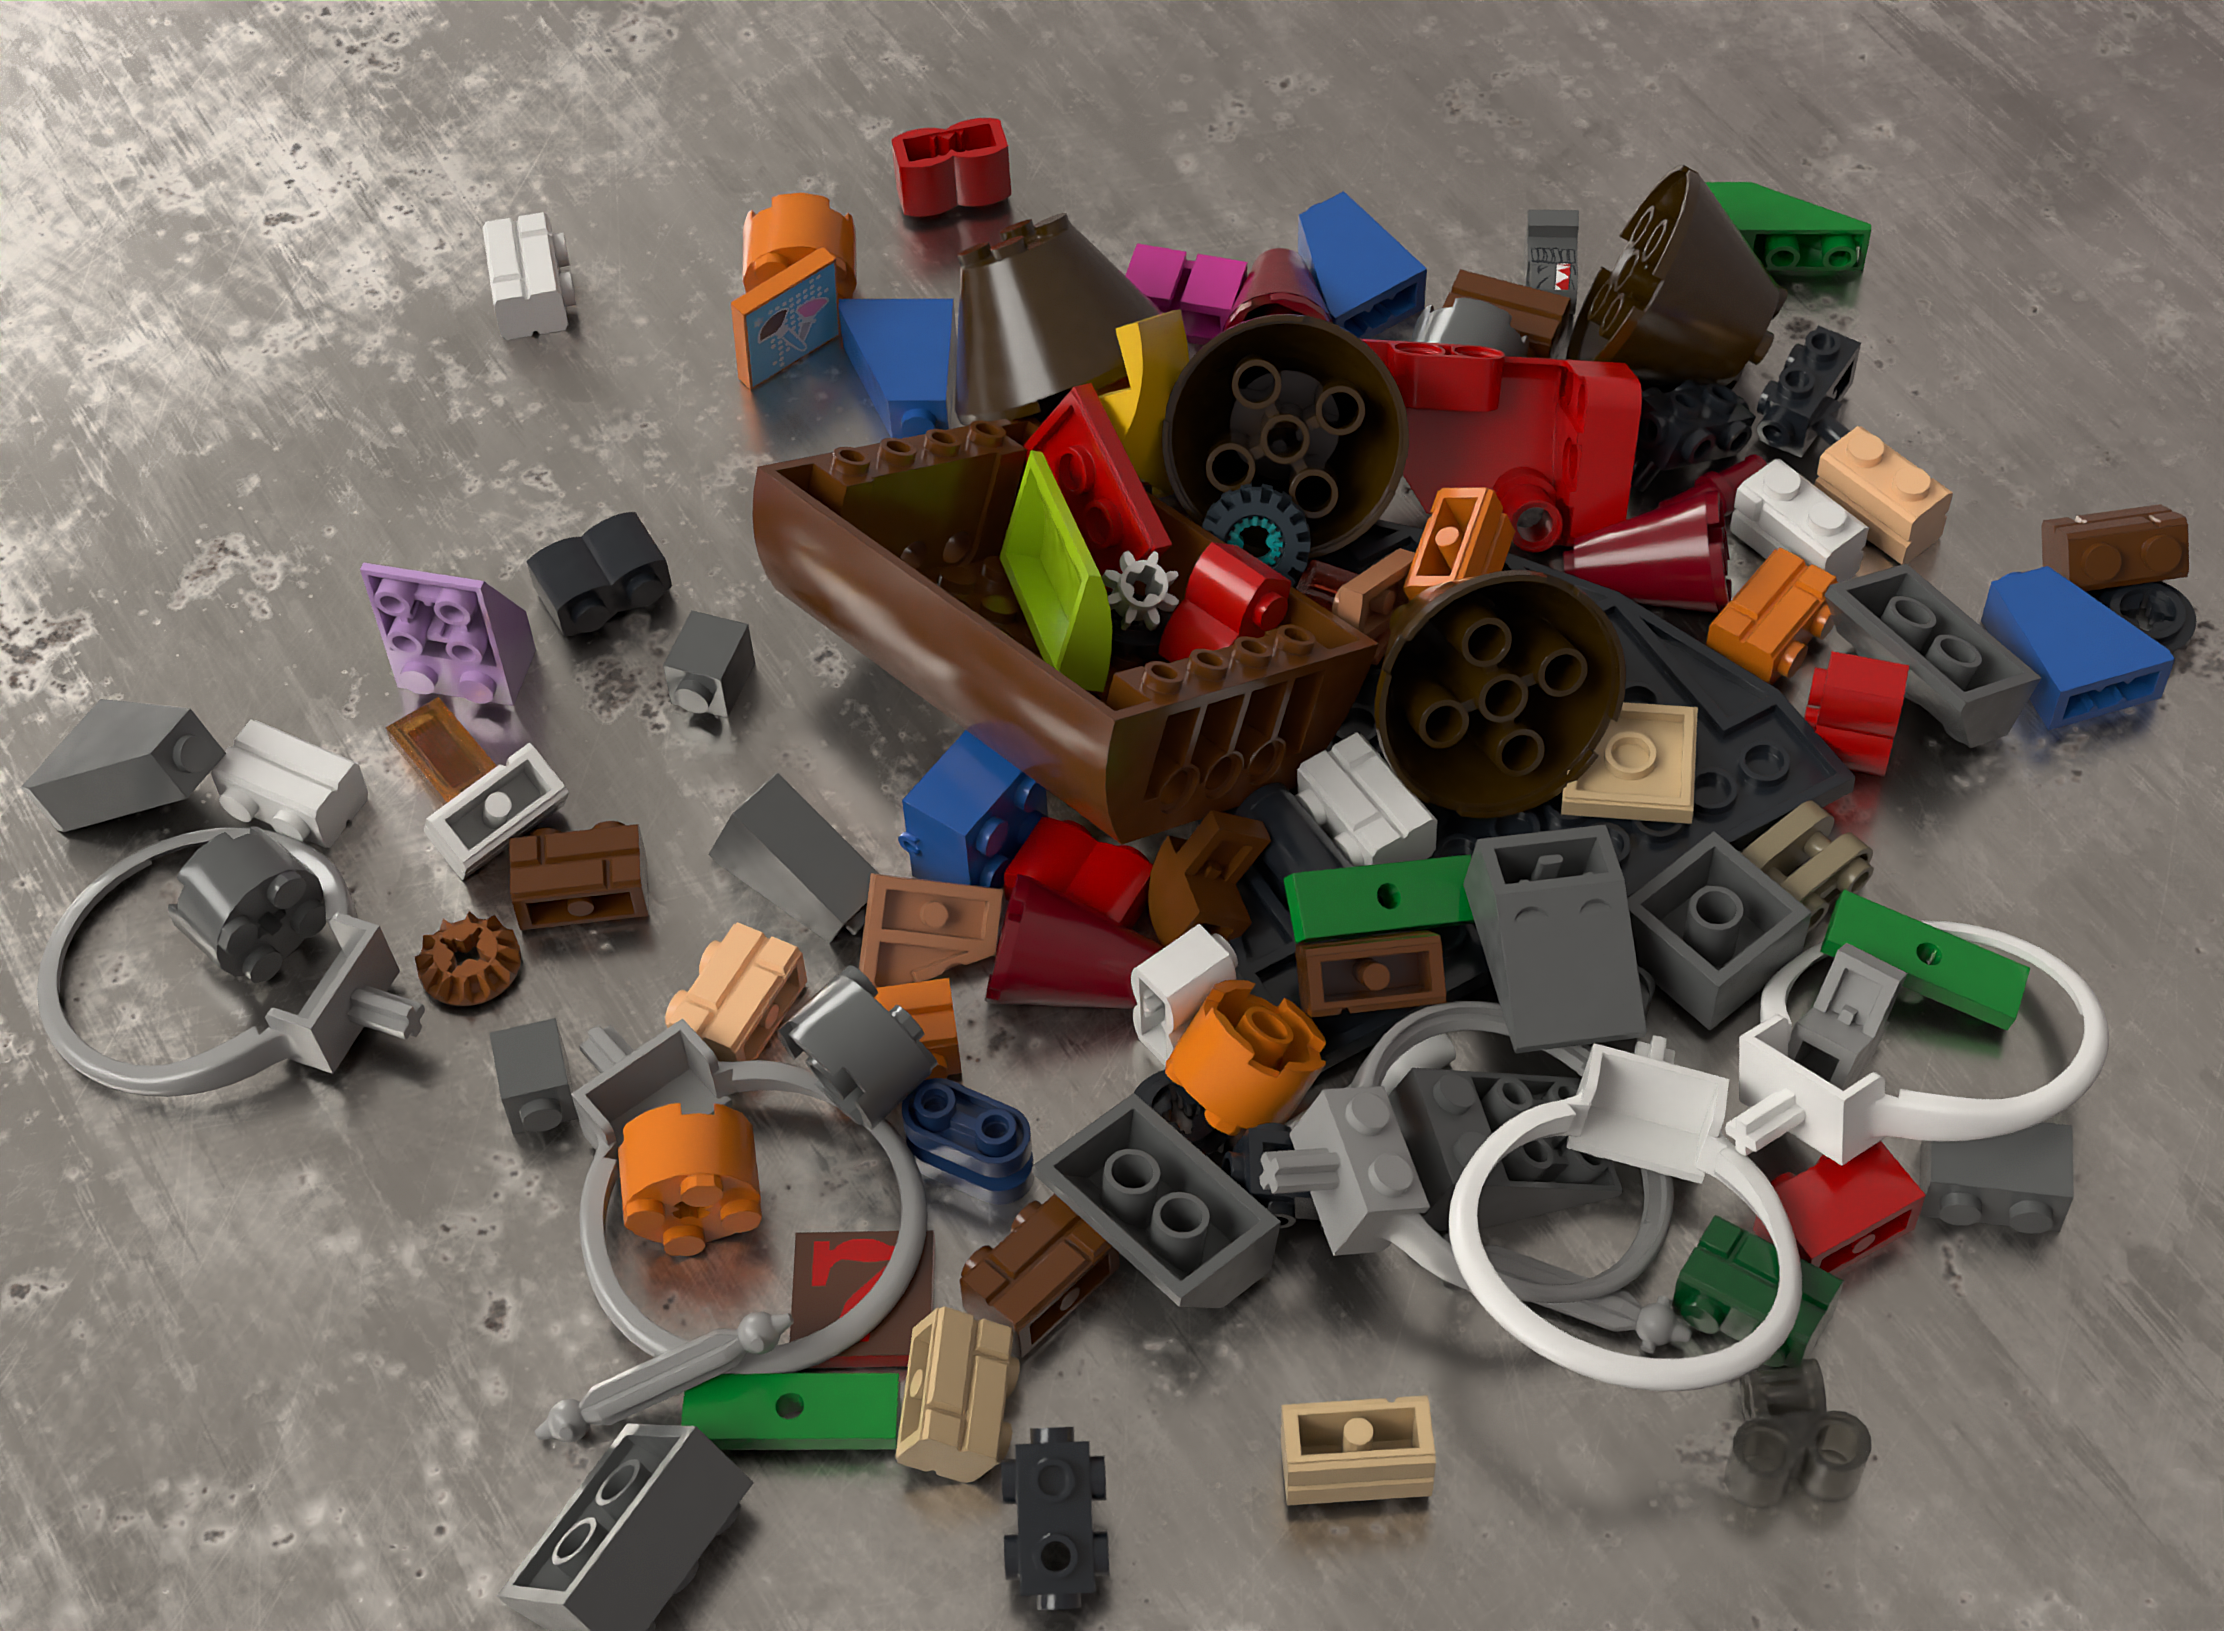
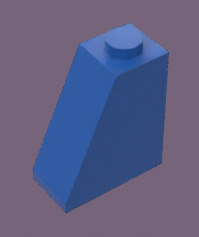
M1344 191L1322 203L1311 206L1307 211L1299 214L1298 254L1305 260L1334 324L1353 333L1359 339H1370L1424 310L1427 268Z
M839 299L838 309L843 347L890 437L902 439L926 434L931 429H951L957 349L954 299Z
M2045 566L2024 573L2012 572L2001 577L1999 580L1991 582L1981 622L1989 634L2041 677L2029 700L2048 731L2162 698L2175 661L2171 652L2055 570Z

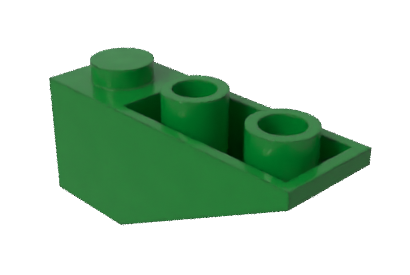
M1705 182L1768 271L1864 270L1872 231L1870 223L1753 182Z

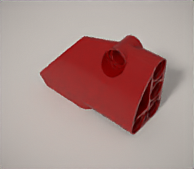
M1361 339L1387 366L1402 395L1409 426L1408 457L1403 477L1427 514L1432 515L1430 511L1435 497L1442 488L1487 487V489L1495 491L1503 507L1502 513L1507 514L1515 530L1514 544L1522 550L1532 553L1544 551L1553 545L1574 547V538L1626 520L1642 405L1641 383L1626 363L1505 356V353L1500 350L1476 345ZM1535 507L1543 509L1542 517L1535 525L1525 528L1517 526L1518 519L1524 511Z

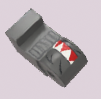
M1528 210L1524 245L1525 286L1569 297L1571 299L1569 315H1575L1578 289L1579 210Z

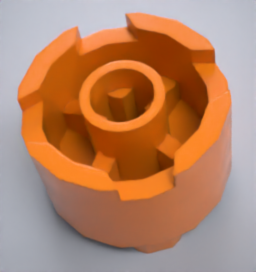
M801 192L772 197V206L760 211L758 214L751 210L747 214L743 227V284L746 293L817 249L824 247L836 258L838 303L839 299H851L857 285L856 229L853 217L849 213L844 217L841 213L831 209L829 199L824 196Z
M1225 980L1214 985L1176 1043L1165 1066L1167 1076L1176 1084L1184 1087L1186 1092L1206 1109L1204 1114L1208 1123L1213 1128L1230 1136L1238 1135L1243 1128H1253L1261 1124H1285L1327 1062L1321 1060L1320 1052L1326 1045L1325 1037L1313 1020L1285 997L1277 1007L1263 998L1249 994L1256 983L1246 980Z
M681 1103L668 1104L642 1113L628 1122L623 1128L624 1141L618 1147L624 1226L637 1236L653 1242L663 1243L664 1251L671 1256L696 1255L704 1250L706 1242L732 1235L735 1232L751 1231L759 1226L762 1219L753 1125L743 1113L723 1104L714 1103L715 1115L702 1113L682 1115Z

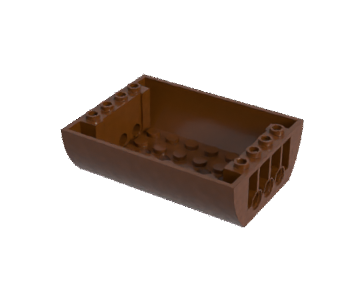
M1031 415L1011 421L1005 418L994 421L978 420L971 422L968 426L948 430L931 429L926 434L902 439L885 438L880 443L855 448L838 447L834 452L757 467L752 511L754 539L763 569L774 588L1122 845L1205 818L1211 810L1223 812L1238 807L1251 793L1270 783H1282L1289 790L1298 786L1297 769H1299L1302 762L1324 751L1334 738L1361 690L1379 643L1291 586L1287 599L1288 609L1283 620L1274 629L1266 631L1264 637H1239L1235 640L1234 645L1217 650L1195 649L1190 653V657L1174 662H1169L1157 653H1153L1150 658L1146 659L1136 654H1127L1123 658L1120 652L1112 650L1104 691L1084 690L1043 660L1000 560V554L1027 465L1025 461L1027 449L1023 445L1042 424V422ZM1146 491L1172 542L1170 548L1158 559L1157 564L1165 573L1169 571H1177L1178 577L1167 590L1168 594L1175 596L1179 600L1177 608L1185 599L1190 575L1205 549L1211 542L1226 543ZM1137 580L1133 584L1134 593L1147 597L1145 595L1147 585Z

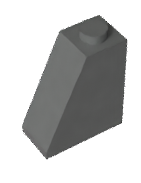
M100 699L24 782L21 788L57 831L66 832L187 799L225 756L226 752L191 708Z
M777 772L732 813L708 855L720 866L828 943L832 942L845 928L855 936L864 928L871 873H879Z

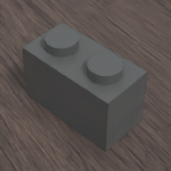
M2041 1122L2017 1132L1991 1138L1967 1141L1922 1140L1920 1146V1188L1926 1196L1919 1216L1940 1218L1946 1223L1959 1226L1974 1223L2011 1226L2019 1232L2028 1234L2046 1231L2060 1232L2074 1198L2073 1125Z

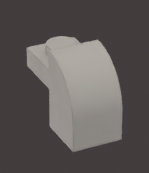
M1845 943L1837 951L1814 1006L1795 1023L1791 1032V1040L1788 1043V1057L1842 1091L1855 1084L1872 1059L1888 1028L1889 1022L1886 1020L1908 973Z

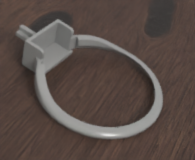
M245 827L204 829L174 836L145 847L109 868L74 900L54 928L41 960L37 985L38 1007L44 1029L61 1056L77 1071L97 1083L111 1089L144 1096L172 1097L216 1090L249 1078L285 1059L333 1074L364 1026L405 1040L409 1036L417 1037L422 1029L419 1020L425 1012V1007L422 1003L387 992L399 974L400 969L380 926L358 919L349 889L334 863L318 850L295 838L263 830L270 834L318 877L325 899L326 921L342 949L300 1013L295 1015L277 1008H271L265 1016L269 1027L260 1035L256 1027L253 1026L238 1036L203 1053L165 1065H133L117 1061L101 1054L85 1043L69 1025L63 1014L58 997L63 961L68 946L84 918L107 893L134 873L151 865L152 860L187 847L206 844L215 836L224 832L233 839L250 834V828Z
M1456 1001L1426 1007L1396 1023L1379 1040L1362 1063L1351 1084V1088L1323 1089L1289 1134L1295 1150L1265 1152L1260 1160L1264 1171L1259 1179L1263 1190L1271 1189L1272 1194L1310 1191L1333 1256L1379 1252L1388 1248L1391 1243H1394L1422 1267L1436 1276L1463 1289L1470 1290L1458 1268L1451 1244L1431 1228L1420 1215V1213H1426L1430 1206L1385 1088L1381 1086L1389 1068L1404 1053L1430 1037L1460 1030H1479L1510 1036L1500 1004L1482 1001ZM1585 1044L1546 1049L1544 1051L1564 1062L1582 1077L1592 1048ZM1640 1168L1644 1187V1209L1641 1225L1635 1240L1623 1257L1599 1275L1575 1283L1547 1285L1527 1282L1499 1272L1496 1273L1520 1301L1578 1302L1595 1299L1619 1290L1645 1271L1655 1259L1664 1243L1673 1212L1674 1190L1672 1176Z
M683 1018L635 1051L611 1024L604 1029L600 1025L588 1031L589 1039L580 1044V1051L601 1074L571 1093L584 1137L596 1150L595 1157L585 1179L580 1205V1238L585 1268L592 1289L602 1309L612 1323L631 1342L653 1357L664 1354L690 1341L661 1328L646 1317L631 1302L621 1288L608 1257L605 1227L607 1208L612 1190L618 1176L620 1177L618 1147L624 1141L623 1128L625 1125L646 1111L673 1103H681L682 1115L694 1113L715 1115L714 1103L723 1104L727 1107L732 1105L729 1094L757 1090L795 1092L812 1096L836 1106L815 1085L818 1079L808 1069L778 1061H718L713 1051ZM884 1118L873 1130H870L865 1122L862 1123L882 1145L891 1160L901 1193L902 1212L898 1239L891 1259L882 1276L870 1292L854 1308L829 1326L804 1338L777 1345L766 1354L757 1355L747 1352L735 1368L722 1374L795 1373L818 1365L839 1355L863 1339L883 1321L905 1293L915 1274L923 1251L927 1229V1202L922 1176L916 1160L905 1140L887 1119Z

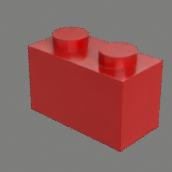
M1881 1140L1842 1166L1823 1154L1816 1165L1795 1176L1792 1172H1787L1770 1182L1779 1195L1788 1215L1795 1236L1799 1258L1832 1275L1837 1274L1915 1230L1926 1196ZM1756 1215L1753 1225L1754 1232L1758 1237L1774 1244L1767 1228Z

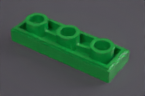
M1471 855L1292 873L1284 878V884L1296 944L1475 923L1463 885L1470 865ZM1377 894L1382 898L1384 907L1379 903Z
M1843 890L1836 901L1820 952L1835 958L1837 951L1845 943H1848L1908 973L1902 987L2008 1031L2017 1018L2030 967L1852 892Z
M899 1373L720 1374L684 1391L681 1426H696L720 1450L897 1449L901 1393ZM791 1412L801 1413L799 1416L792 1419L783 1418L785 1415Z

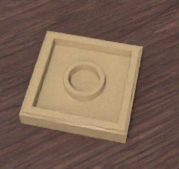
M1623 702L1618 722L1611 719L1604 736L1594 750L1599 755L1598 758L1577 781L1567 783V787L1563 788L1561 815L1692 824L1698 707Z

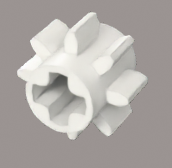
M1126 551L1120 558V568L1123 573L1120 574L1114 570H1106L1102 576L1104 585L1113 589L1112 594L1108 596L1110 610L1115 609L1123 617L1121 621V629L1126 630L1133 621L1144 620L1145 625L1150 631L1155 630L1160 623V617L1156 608L1173 612L1179 603L1175 596L1167 593L1168 587L1174 583L1178 573L1177 571L1165 573L1157 564L1158 553L1155 551L1147 560L1136 562L1133 555ZM1136 580L1142 581L1147 585L1145 588V595L1147 597L1143 602L1137 601L1132 597L1134 594L1133 584Z

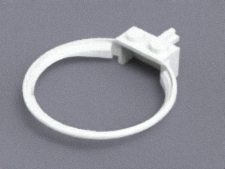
M1923 920L1921 922L1963 940L1984 944L2014 954L2034 964L2054 978L2067 991L2075 1002L2079 1013L2083 1014L2084 1035L2078 1054L2062 1074L2049 1084L2033 1092L2006 1099L1962 1098L1899 1089V1097L1897 1098L1885 1094V1078L1875 1072L1870 1073L1842 1091L1788 1057V1043L1791 1040L1792 1023L1786 1009L1788 994L1796 979L1807 968L1829 956L1820 952L1823 944L1821 942L1792 959L1768 981L1761 996L1760 1024L1739 1036V1101L1750 1108L1726 1123V1134L1735 1139V1150L1747 1156L1789 1132L1842 1166L1886 1136L1926 1141H1967L2017 1132L2044 1122L2066 1110L2093 1085L2102 1070L2109 1046V1027L2105 1012L2088 983L2066 963L2046 950L2023 939L1985 927L1947 921Z
M1653 1035L1650 1044L1638 1041L1635 1045L1634 1054L1594 1043L1575 1096L1541 1104L1523 1111L1508 1120L1489 1136L1463 1170L1455 1186L1449 1211L1450 1242L1458 1268L1473 1295L1500 1326L1539 1355L1583 1376L1613 1385L1649 1391L1698 1390L1738 1379L1758 1368L1782 1346L1793 1329L1799 1313L1802 1298V1273L1797 1244L1788 1215L1779 1195L1765 1174L1750 1158L1735 1150V1146L1720 1131L1726 1112L1729 1079L1675 1065V1051L1665 1048L1667 1039L1661 1036ZM1553 1136H1568L1566 1148L1655 1171L1666 1176H1673L1702 1184L1705 1173L1734 1191L1754 1211L1767 1228L1774 1242L1780 1266V1282L1773 1307L1759 1327L1742 1341L1726 1349L1691 1358L1653 1359L1631 1356L1597 1347L1575 1338L1556 1328L1522 1303L1506 1286L1490 1263L1481 1242L1477 1220L1478 1200L1485 1180L1496 1164L1508 1153L1528 1142Z

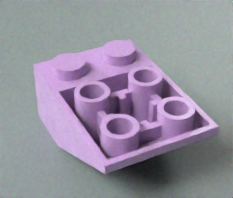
M370 563L362 564L360 568L361 575L398 688L408 689L418 694L435 693L466 698L469 701L480 704L492 702L514 706L536 651L529 620L524 609L485 581Z

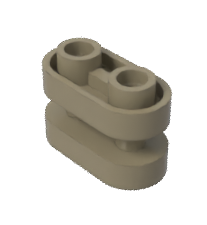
M1812 800L1799 805L1741 853L1812 912L1807 932L1812 930L1823 919L1829 905L1840 897L1843 890L1856 894L1865 886L1874 871L1873 866L1869 864L1873 856V850L1852 832L1839 836L1833 842L1827 838L1833 828L1834 818ZM1809 858H1812V859H1810L1807 863H1805L1802 867H1800L1797 871H1795L1792 875H1790V876L1787 878V876H1788L1790 873H1792L1795 869H1797L1800 865H1802V864H1803L1805 861H1807Z

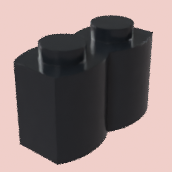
M626 512L609 517L591 527L581 537L566 538L552 543L526 561L533 586L563 636H573L583 632L595 631L602 627L618 611L649 606L672 587L667 561L636 512Z

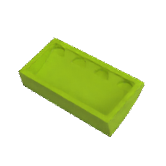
M1030 451L1000 554V560L1043 660L1084 690L1103 692L1112 652V620L1108 595L1102 577L1043 452Z

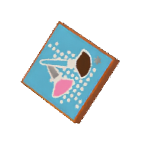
M824 247L817 249L731 302L738 378L750 390L840 335L836 258Z

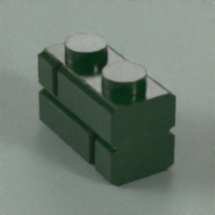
M1714 1215L1701 1236L1697 1247L1694 1248L1679 1273L1672 1306L1679 1309L1684 1320L1697 1330L1710 1334L1716 1333L1719 1330L1738 1341H1742L1765 1320L1777 1297L1780 1282V1266L1775 1245ZM1801 1258L1802 1298L1798 1316L1785 1342L1763 1363L1770 1367H1781L1784 1364L1797 1372L1803 1368L1817 1340L1833 1316L1844 1280Z

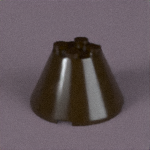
M1679 165L1669 171L1654 186L1619 236L1627 240L1628 243L1612 271L1601 266L1575 322L1567 348L1566 360L1626 363L1641 384L1679 386L1687 380H1693L1700 386L1716 383L1732 390L1739 381L1747 362L1758 365L1768 353L1774 340V333L1768 331L1767 328L1771 320L1782 309L1788 296V290L1775 282L1699 173L1685 165Z
M1066 213L1051 216L1035 225L1032 219L1015 223L999 232L1002 242L992 247L989 242L980 243L956 255L961 267L955 412L962 425L968 426L971 422L978 420L994 421L1005 418L1011 421L1041 412L1038 400L1069 388L1072 390L1075 386L1092 383L1096 391L1127 376L1115 328L1164 313L1070 223Z
M1295 314L1262 316L1241 322L1226 329L1201 347L1184 367L1173 386L1167 402L1162 428V452L1169 482L1181 506L1194 523L1202 527L1207 511L1213 502L1216 503L1221 498V495L1230 489L1235 491L1240 489L1241 485L1251 483L1252 487H1262V484L1271 485L1273 490L1280 493L1284 491L1292 497V501L1297 506L1300 505L1305 513V519L1307 524H1309L1311 534L1308 560L1330 554L1345 547L1369 530L1381 517L1396 494L1403 475L1409 448V426L1403 398L1395 379L1380 357L1365 342L1344 328L1322 319ZM1281 421H1290L1297 425L1295 427L1296 438L1288 442L1282 434L1273 437L1269 431L1275 427L1276 423ZM1251 525L1250 527H1245L1239 533L1244 539L1242 549L1252 556L1261 557L1270 551L1266 544V538L1269 534L1266 528H1262L1259 525Z
M1529 570L1499 571L1434 585L1416 595L1408 604L1398 607L1391 615L1389 622L1391 634L1375 697L1376 732L1384 757L1392 771L1416 797L1427 804L1431 802L1437 806L1456 811L1463 817L1495 818L1508 816L1537 807L1563 792V788L1567 787V783L1577 781L1598 758L1599 755L1594 750L1604 736L1611 719L1618 722L1622 710L1626 685L1625 659L1621 642L1610 619L1601 607L1575 585L1561 578Z

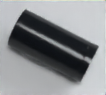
M1270 783L1255 790L1241 803L1235 813L1236 816L1264 823L1271 841L1259 856L1284 886V878L1292 873L1354 867L1290 790L1282 783Z

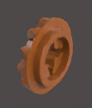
M468 911L465 920L451 923L443 918L440 930L433 935H423L422 950L414 958L419 980L427 993L446 1004L470 1006L491 1000L510 986L520 968L521 950L513 929L504 927L495 914L487 919H478L473 913ZM474 946L477 947L480 956L478 961L467 959L461 966L457 964L454 953L457 951L468 953Z

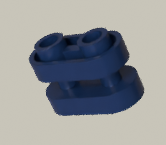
M943 1078L924 1080L902 1101L901 1112L906 1133V1144L912 1152L921 1174L994 1205L1013 1203L1025 1196L1031 1189L1035 1177L1032 1174L1034 1161L1031 1130L1028 1120L1019 1110Z

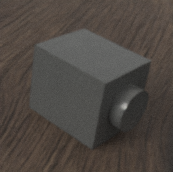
M691 610L663 664L671 704L679 705L693 713L707 712L726 718L729 717L755 664L748 624Z
M556 1018L489 1033L501 1101L512 1134L524 1131H547L558 1126L560 1123L579 1119L571 1093L574 1091L567 1055Z

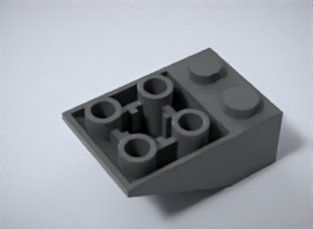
M1606 825L1478 839L1463 885L1514 1052L1522 1053L1645 1037L1647 1029L1625 880Z
M1412 1068L1389 1094L1388 1098L1430 1206L1426 1213H1420L1426 1223L1435 1231H1449L1450 1203L1455 1186L1476 1151L1505 1122L1523 1111L1541 1104L1575 1096L1581 1082L1580 1078ZM1568 1136L1542 1138L1516 1148L1496 1164L1482 1186L1477 1210L1478 1230L1618 1197L1623 1190L1612 1161L1566 1148Z

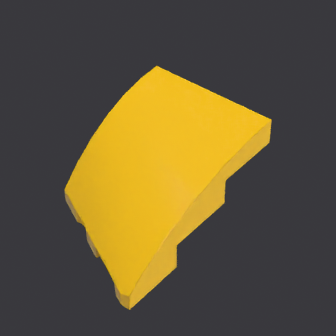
M1181 309L1115 328L1130 387L1098 396L1141 483L1148 482L1151 484L1152 495L1156 498L1174 494L1164 464L1162 428L1167 402L1173 386L1189 362L1188 344Z

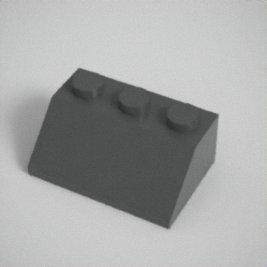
M1902 564L1829 585L1824 595L1837 633L1855 647L1858 656L1909 665L1904 696L1912 702L1920 704L1943 724L1945 731L1952 738L1965 743L1969 748L2007 736L2041 680V677L1908 564Z
M1135 1093L1128 1096L1033 1165L1032 1174L1179 1307L1223 1308L1271 1271L1281 1221Z
M626 1424L497 1597L507 1606L548 1631H654V1619L670 1597L682 1591L692 1581L699 1567L697 1560L713 1538L726 1531L737 1519L741 1510L739 1502L754 1482L696 1426Z

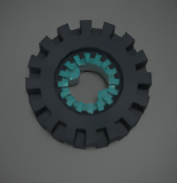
M1252 483L1241 485V488L1231 491L1230 489L1222 494L1221 498L1216 503L1213 502L1208 509L1202 523V528L1226 544L1237 545L1240 548L1244 545V539L1239 533L1245 527L1259 525L1262 528H1266L1269 532L1266 544L1270 551L1257 559L1289 579L1291 586H1293L1297 582L1299 574L1304 572L1308 564L1311 544L1309 524H1307L1305 513L1300 505L1297 506L1292 501V497L1286 492L1282 491L1280 493L1273 490V486L1262 484V487H1252Z

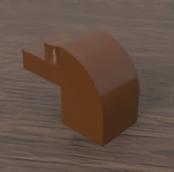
M1211 810L1188 839L1167 836L1155 858L1148 889L1150 918L1163 948L1198 924L1210 935L1215 933L1221 935L1228 943L1231 939L1241 937L1251 925L1252 921L1236 883L1271 841L1262 821Z

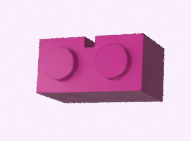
M1137 243L1125 276L1164 313L1181 309L1187 343L1204 346L1212 338L1222 333L1227 318L1246 281L1247 262L1204 254H1197L1195 261L1187 260L1186 251Z

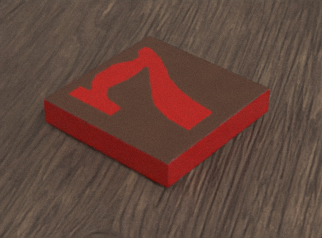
M926 1230L923 1251L915 1274L905 1293L892 1311L859 1342L839 1355L810 1368L908 1366L913 1328L933 1311L934 1230ZM899 1231L796 1233L791 1316L794 1323L790 1326L789 1343L829 1326L854 1308L870 1292L882 1276L891 1259Z

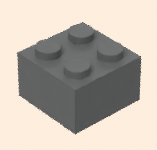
M1714 831L1627 899L1637 966L1651 974L1656 985L1709 1030L1713 1029L1755 995L1783 966L1803 952L1812 914L1808 908Z

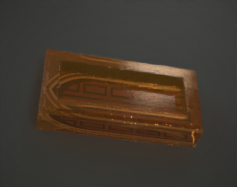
M439 697L385 727L391 743L443 806L497 767Z

